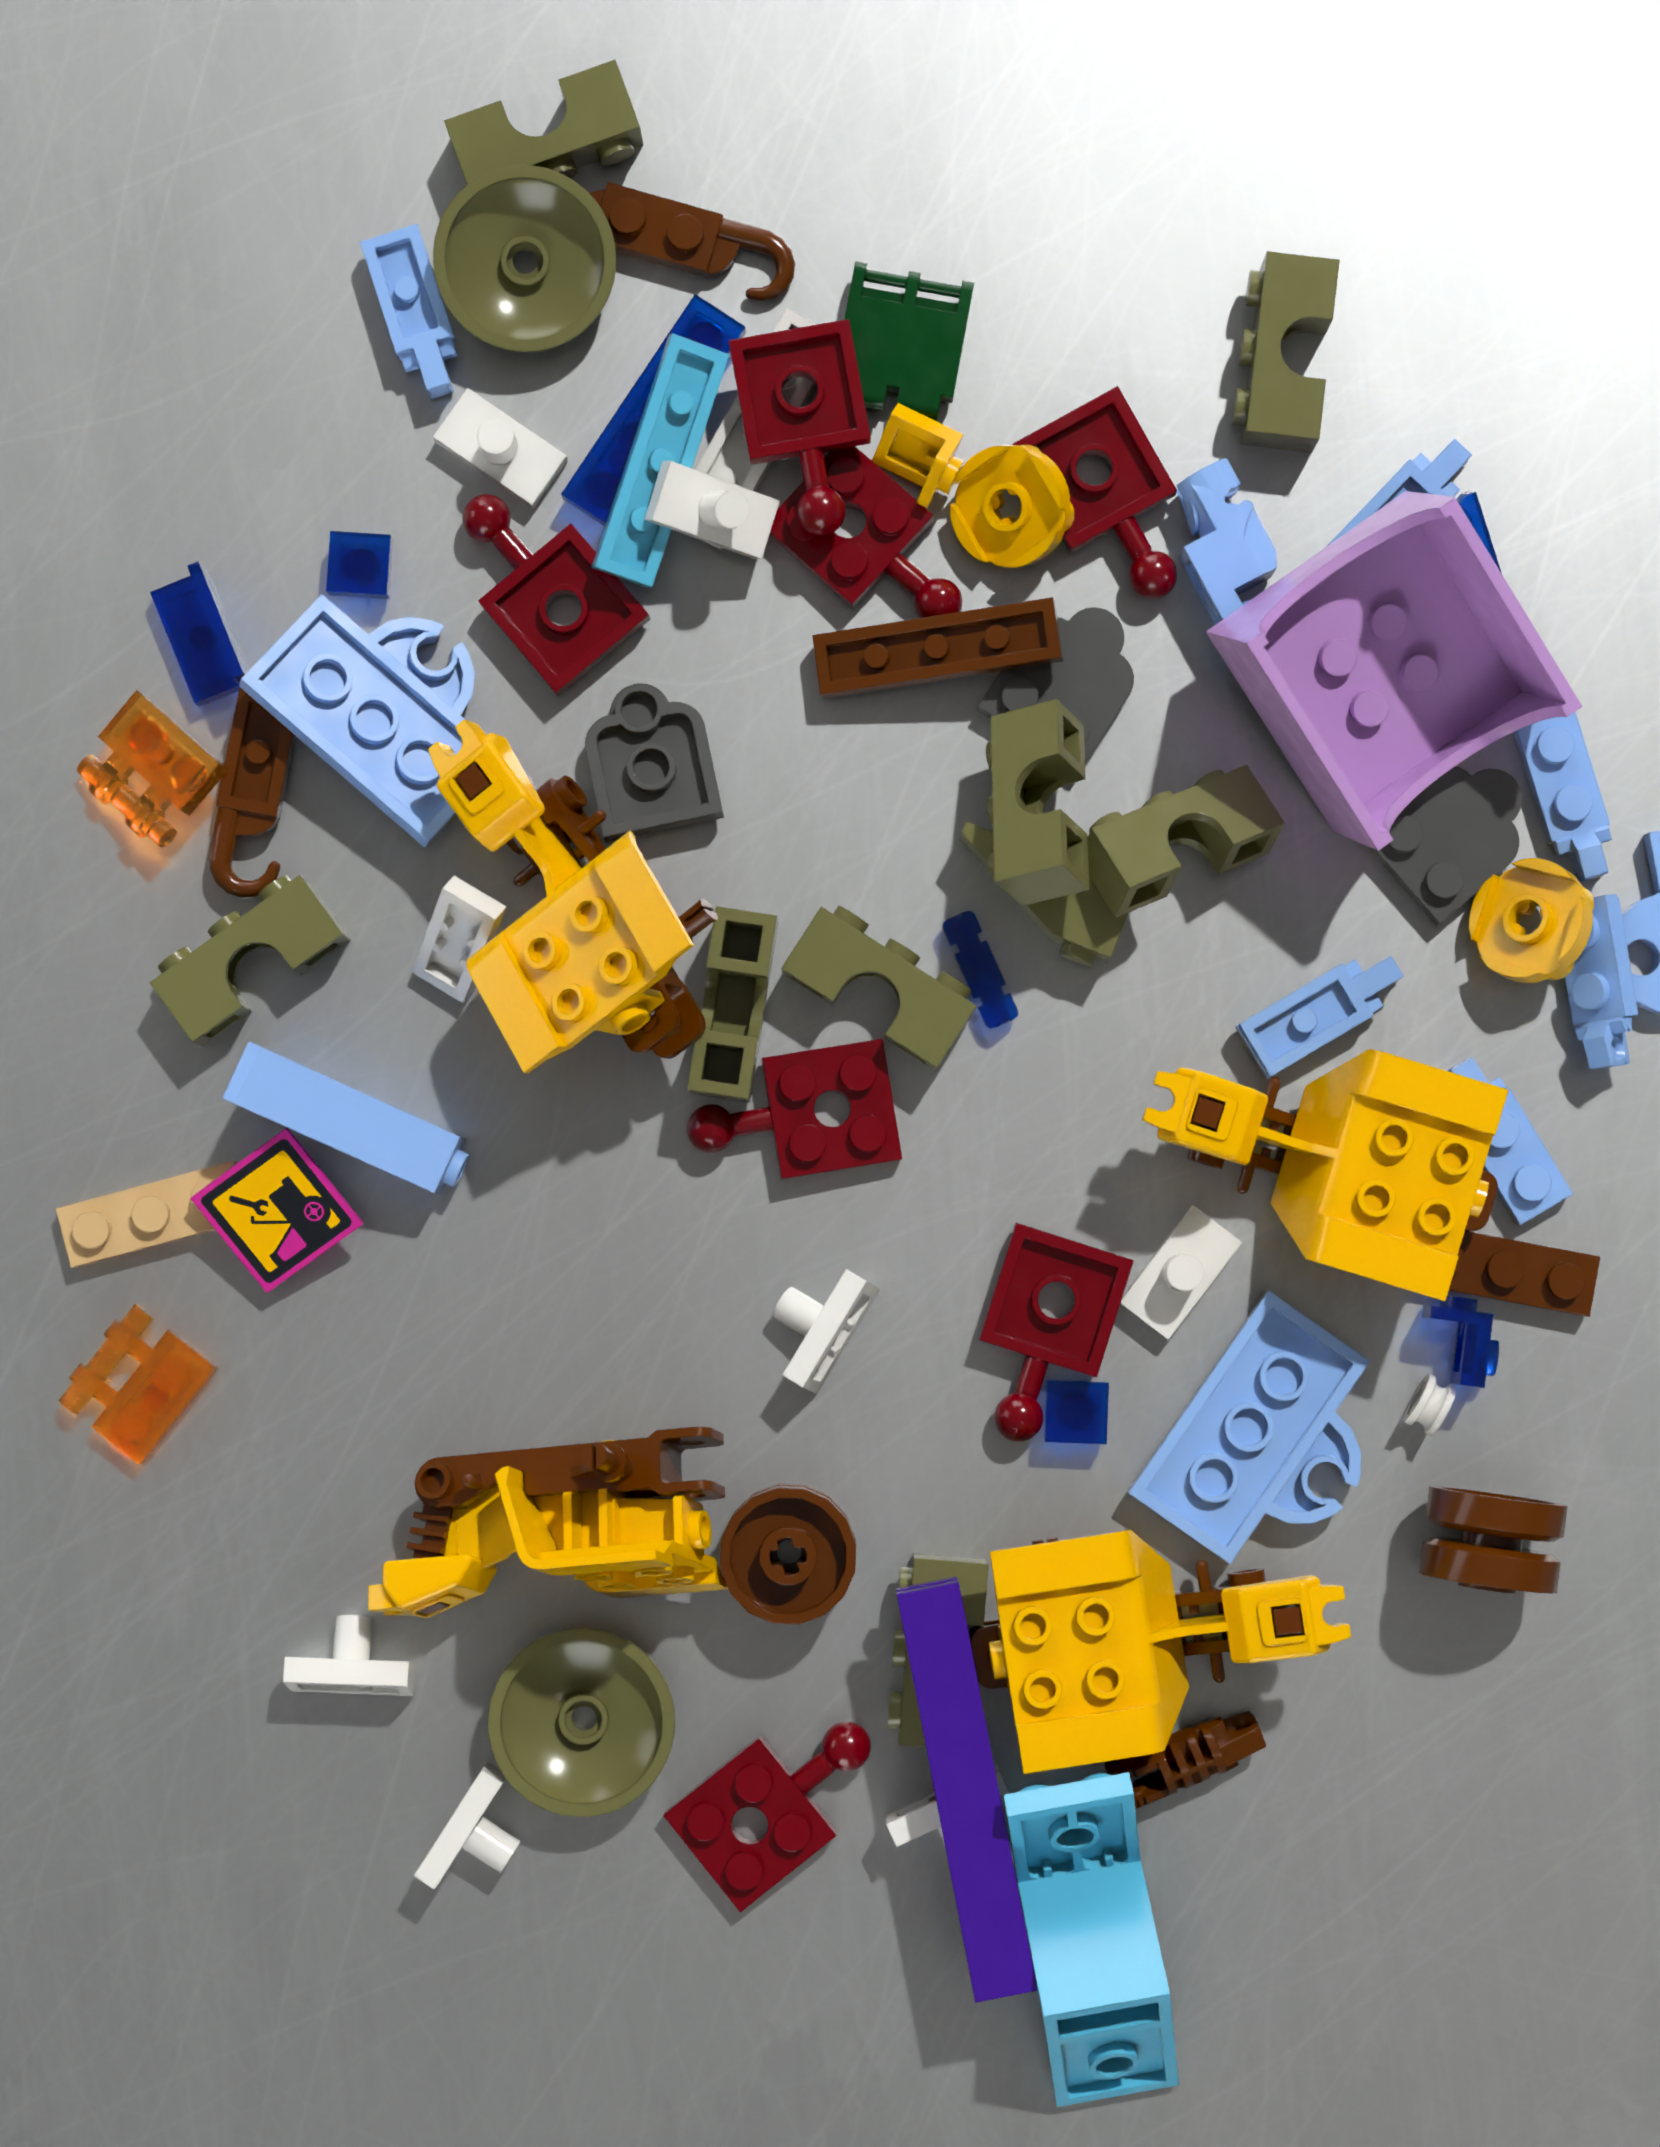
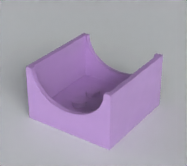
M1410 491L1403 492L1206 631L1332 831L1378 851L1394 840L1390 835V829L1404 808L1450 769L1510 733L1549 718L1568 717L1582 707L1458 501L1452 496Z

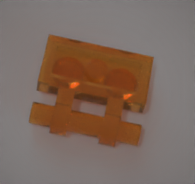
M138 690L133 693L98 735L114 752L104 764L96 756L88 755L77 767L78 774L89 783L88 790L102 804H113L126 816L125 824L134 833L142 838L148 836L161 848L169 845L177 834V830L164 819L165 810L171 803L180 811L190 816L229 770L152 700ZM134 770L151 784L141 797L128 786V778Z
M135 1303L122 1321L115 1319L104 1332L107 1340L86 1365L81 1362L69 1376L72 1384L61 1396L59 1402L69 1411L78 1415L92 1397L97 1399L106 1408L91 1427L140 1465L144 1464L219 1369V1366L172 1329L167 1330L155 1346L150 1344L141 1335L153 1321L154 1316ZM129 1354L141 1364L123 1387L118 1389L107 1378L123 1357Z

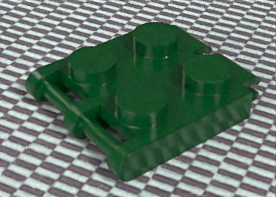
M855 261L844 320L849 319L865 408L883 411L887 391L898 393L896 405L900 403L922 415L937 420L940 401L953 402L974 282L962 280V285L957 286L920 279L921 273L909 271L907 277L867 269L868 263ZM866 281L904 288L905 294L864 287V283ZM918 291L959 298L958 304L917 297Z

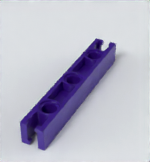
M956 1576L896 1588L975 2003L1038 1991L959 1581Z

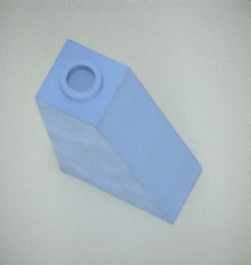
M249 1041L223 1095V1099L436 1194L441 1195L446 1184L453 1188L456 1187L469 1160L470 1154L461 1151L466 1142L465 1138Z

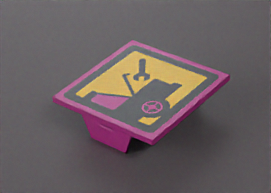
M287 1127L190 1198L266 1293L363 1225V1221Z

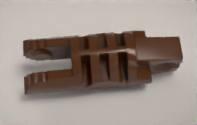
M1250 1711L1225 1719L1217 1716L1197 1723L1196 1727H1187L1172 1733L1166 1749L1162 1752L1105 1762L1106 1772L1110 1775L1129 1772L1131 1779L1157 1769V1772L1137 1779L1132 1783L1135 1809H1138L1177 1793L1179 1788L1186 1789L1210 1779V1776L1213 1774H1223L1238 1766L1239 1760L1265 1748L1266 1743L1255 1716Z

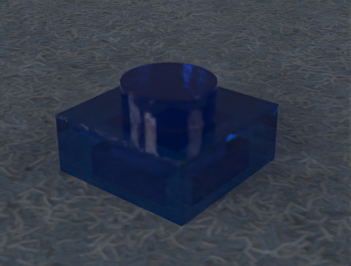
M330 531L326 592L330 596L390 599L393 537L390 534Z
M1046 1380L1044 1442L1107 1444L1109 1382Z

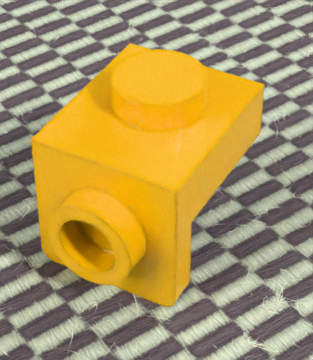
M898 403L889 417L872 461L876 465L922 486L923 488L916 503L928 508L938 490L949 494L964 461L954 456L964 434Z

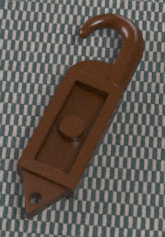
M607 182L606 189L589 193L601 207L609 222L617 253L705 278L718 276L727 271L735 261L740 248L770 256L776 265L774 280L762 288H749L746 291V297L756 301H766L778 297L787 290L794 278L796 263L791 248L782 237L769 230L724 218L723 214L611 182Z
M240 687L216 804L218 811L209 851V868L216 884L226 893L245 898L256 897L262 889L276 880L280 871V864L277 861H272L266 872L258 879L252 881L241 879L235 874L232 867L237 836L252 837L265 834L273 829L278 820H280L296 736Z

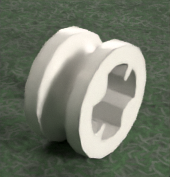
M1427 1374L1409 1401L1403 1416V1422L1408 1425L1419 1422L1424 1427L1423 1433L1433 1436L1446 1418L1455 1399L1457 1388L1449 1384L1444 1388L1439 1387L1436 1383V1377Z

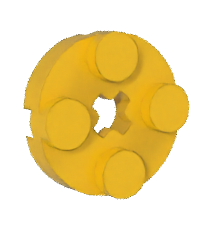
M1000 445L986 448L972 456L958 472L954 484L959 483L955 493V503L950 504V518L958 540L967 552L978 560L1008 568L1034 564L1051 554L1061 542L1064 532L1072 526L1075 510L1070 502V493L1066 480L1058 466L1047 455L1032 445ZM1005 490L1012 496L1018 495L1021 500V515L1018 520L1013 516L1003 518L1000 515L999 509L1005 504L1002 496Z
M1527 858L1511 863L1516 867L1507 870L1500 877L1493 874L1483 883L1476 894L1469 915L1471 939L1477 942L1478 951L1482 955V957H1479L1485 965L1510 980L1521 983H1538L1546 979H1562L1571 972L1574 962L1579 958L1589 940L1593 924V895L1582 886L1575 875L1552 861L1540 858ZM1540 906L1541 924L1533 933L1526 935V929L1519 925V920L1522 914L1532 915L1535 907Z

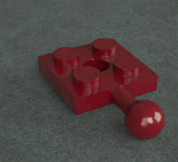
M849 319L729 340L750 464L799 456L806 492L798 502V520L802 527L811 534L825 536L834 533L840 528L845 519L846 507L839 493L829 488L823 452L871 443ZM805 377L816 385L818 393L811 404L805 407H794L785 401L782 396V390L784 385L792 378Z
M1118 386L1012 444L1032 445L1038 448L1062 472L1068 485L1070 502L1075 510L1072 526L1064 532L1062 541L1069 554L1114 530L1126 553L1132 560L1129 569V581L1133 590L1138 595L1147 599H1159L1172 591L1177 582V568L1174 561L1167 554L1152 550L1135 518L1174 497L1177 489ZM1098 455L1104 458L1111 468L1110 478L1100 485H1089L1083 482L1076 470L1077 463L1083 457Z
M856 446L831 450L824 460L829 488L839 493L846 509L858 510L866 518L865 528L859 535L852 538H844L835 532L825 536H818L806 531L800 524L797 516L798 502L806 492L804 481L777 509L769 536L853 610L876 584L888 574L915 597L914 607L919 618L961 612L963 604L962 595L959 588L953 582L945 578L929 579L927 575L904 556L909 548L934 522V515L925 507L917 504V500Z
M482 494L471 499L465 506L462 521L468 535L478 542L493 543L494 547L514 569L512 573L480 598L478 602L557 696L561 695L650 620L646 610L617 577L591 568L596 552L571 523L536 553L532 554L513 530L509 528L511 514L508 506L502 499L494 495ZM559 595H572L582 605L579 618L567 626L554 624L547 616L550 602Z
M883 1039L764 1057L761 1059L769 1107L730 1114L719 1105L707 1104L697 1108L687 1122V1135L690 1142L698 1150L706 1153H716L724 1150L731 1144L735 1136L739 1137L773 1131L781 1180L902 1160ZM836 1092L846 1099L849 1106V1114L843 1124L829 1127L823 1125L816 1118L814 1104L821 1094Z
M1015 1223L978 1339L1026 1355L1015 1392L1004 1397L995 1409V1425L1003 1437L1014 1442H1024L1033 1438L1040 1431L1043 1424V1411L1037 1401V1397L1039 1396L1049 1363L1097 1378L1134 1260ZM1051 1282H1061L1067 1285L1073 1294L1074 1302L1072 1309L1061 1318H1050L1039 1307V1293L1045 1285Z
M844 1721L834 1724L823 1737L822 1751L793 1774L762 1735H759L668 1808L663 1816L741 1913L837 1836V1829L808 1793L833 1774L835 1770L853 1771L864 1765L871 1752L869 1735L863 1727L854 1722ZM745 1807L759 1809L767 1818V1832L762 1837L752 1840L740 1836L733 1824V1817L737 1811Z

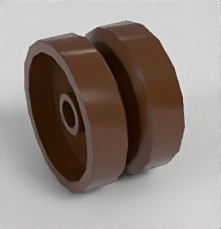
M778 1483L754 1492L734 1511L721 1540L720 1568L730 1594L748 1613L772 1624L800 1625L825 1615L845 1596L855 1574L856 1538L847 1514L828 1494L806 1484ZM785 1540H792L795 1548H801L800 1558L793 1563L783 1562L778 1557L777 1550L780 1548V1543Z
M1429 1486L1426 1518L1434 1525L1464 1532L1463 1539L1431 1537L1423 1541L1419 1573L1439 1579L1456 1581L1459 1586L1512 1594L1516 1593V1591L1557 1593L1561 1562L1548 1552L1522 1548L1523 1539L1554 1542L1563 1538L1568 1506L1511 1495Z

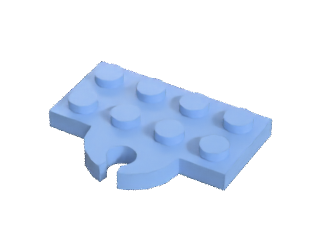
M321 594L241 678L239 687L426 848L456 815L437 788L439 774L433 765L428 748L434 743L440 742L451 746L455 755L461 749L462 739L457 733L455 726L465 719L461 715L472 698L475 678L469 652L463 642L452 648L446 668L438 671L429 670L419 662L416 651L422 645L435 643L444 627L443 625L433 620L406 617L387 621L370 634H367Z
M1266 1290L1127 1492L1229 1564L1232 1563L1265 1514L1286 1523L1312 1524L1335 1515L1344 1507L1333 1497L1315 1496L1309 1489L1308 1475L1315 1465L1322 1462H1330L1339 1470L1343 1482L1358 1487L1361 1477V1450L1353 1430L1336 1413V1410L1370 1361L1278 1296Z

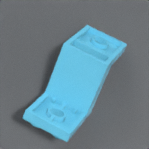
M1129 1772L1116 1775L1098 1773L1090 1775L1082 1781L1055 1786L1031 1785L1019 1792L1005 1794L1004 1802L1015 1874L1038 1989L1057 2107L1179 2085L1170 1991L1141 1863L1134 1792Z

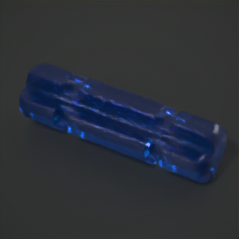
M965 911L947 919L942 923V930L949 946H957L959 952L954 954V957L967 986L972 990L971 995L973 999L980 998L983 1004L978 1007L985 1026L989 1029L997 1028L1013 1021L1019 1016V1010L1011 993L1005 995L1002 987L1006 986L1007 983L988 941L981 942L978 936L983 930L976 914L972 911Z

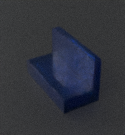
M197 561L187 565L191 576L153 590L150 594L193 701L200 707L238 692L241 678L249 669L211 574Z

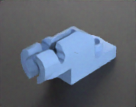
M1227 458L1200 469L1176 485L1177 495L1182 503L1191 535L1193 536L1198 533L1200 539L1183 547L1178 559L1214 626L1250 601L1246 600L1241 603L1238 595L1268 580L1277 569L1276 549L1259 519L1253 503L1247 500L1242 501L1239 505L1225 502L1236 494L1239 489L1238 487L1241 485Z

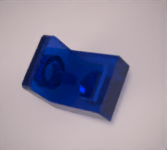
M1447 1296L1446 1301L1440 1300L1439 1307L1423 1305L1422 1318L1457 1322L1450 1383L1485 1388L1486 1376L1495 1375L1499 1359V1341L1491 1339L1494 1314L1476 1312L1478 1303L1476 1299Z

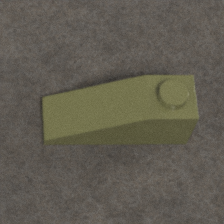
M966 821L960 841L990 873L988 856L991 851H994L993 832ZM1090 877L1089 890L1025 906H1021L1014 900L1050 941L1062 945L1059 955L1089 967H1093L1096 959L1108 962L1128 915L1127 913L1115 918Z

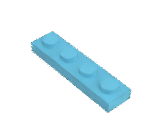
M674 333L668 336L591 568L646 588L653 587L671 533V529L644 520L662 461H673L689 468L693 467L730 354Z

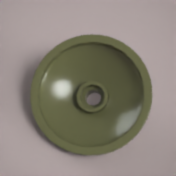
M515 165L498 168L479 176L467 184L453 198L443 213L436 231L433 247V266L442 299L454 318L467 331L494 347L515 352H537L552 349L569 342L584 332L598 317L609 298L614 283L616 248L611 227L603 210L581 185L571 178L545 167ZM528 251L536 257L537 266L532 272L523 274L515 269L513 260L519 252Z
M570 1628L547 1634L535 1640L519 1652L507 1665L491 1697L488 1714V1734L491 1749L500 1771L521 1796L532 1804L555 1814L569 1817H593L616 1811L630 1804L654 1783L667 1762L675 1735V1708L670 1688L664 1675L651 1657L639 1646L609 1631L596 1628ZM587 1706L593 1709L596 1714V1723L593 1726L582 1728L576 1724L573 1715L578 1707Z

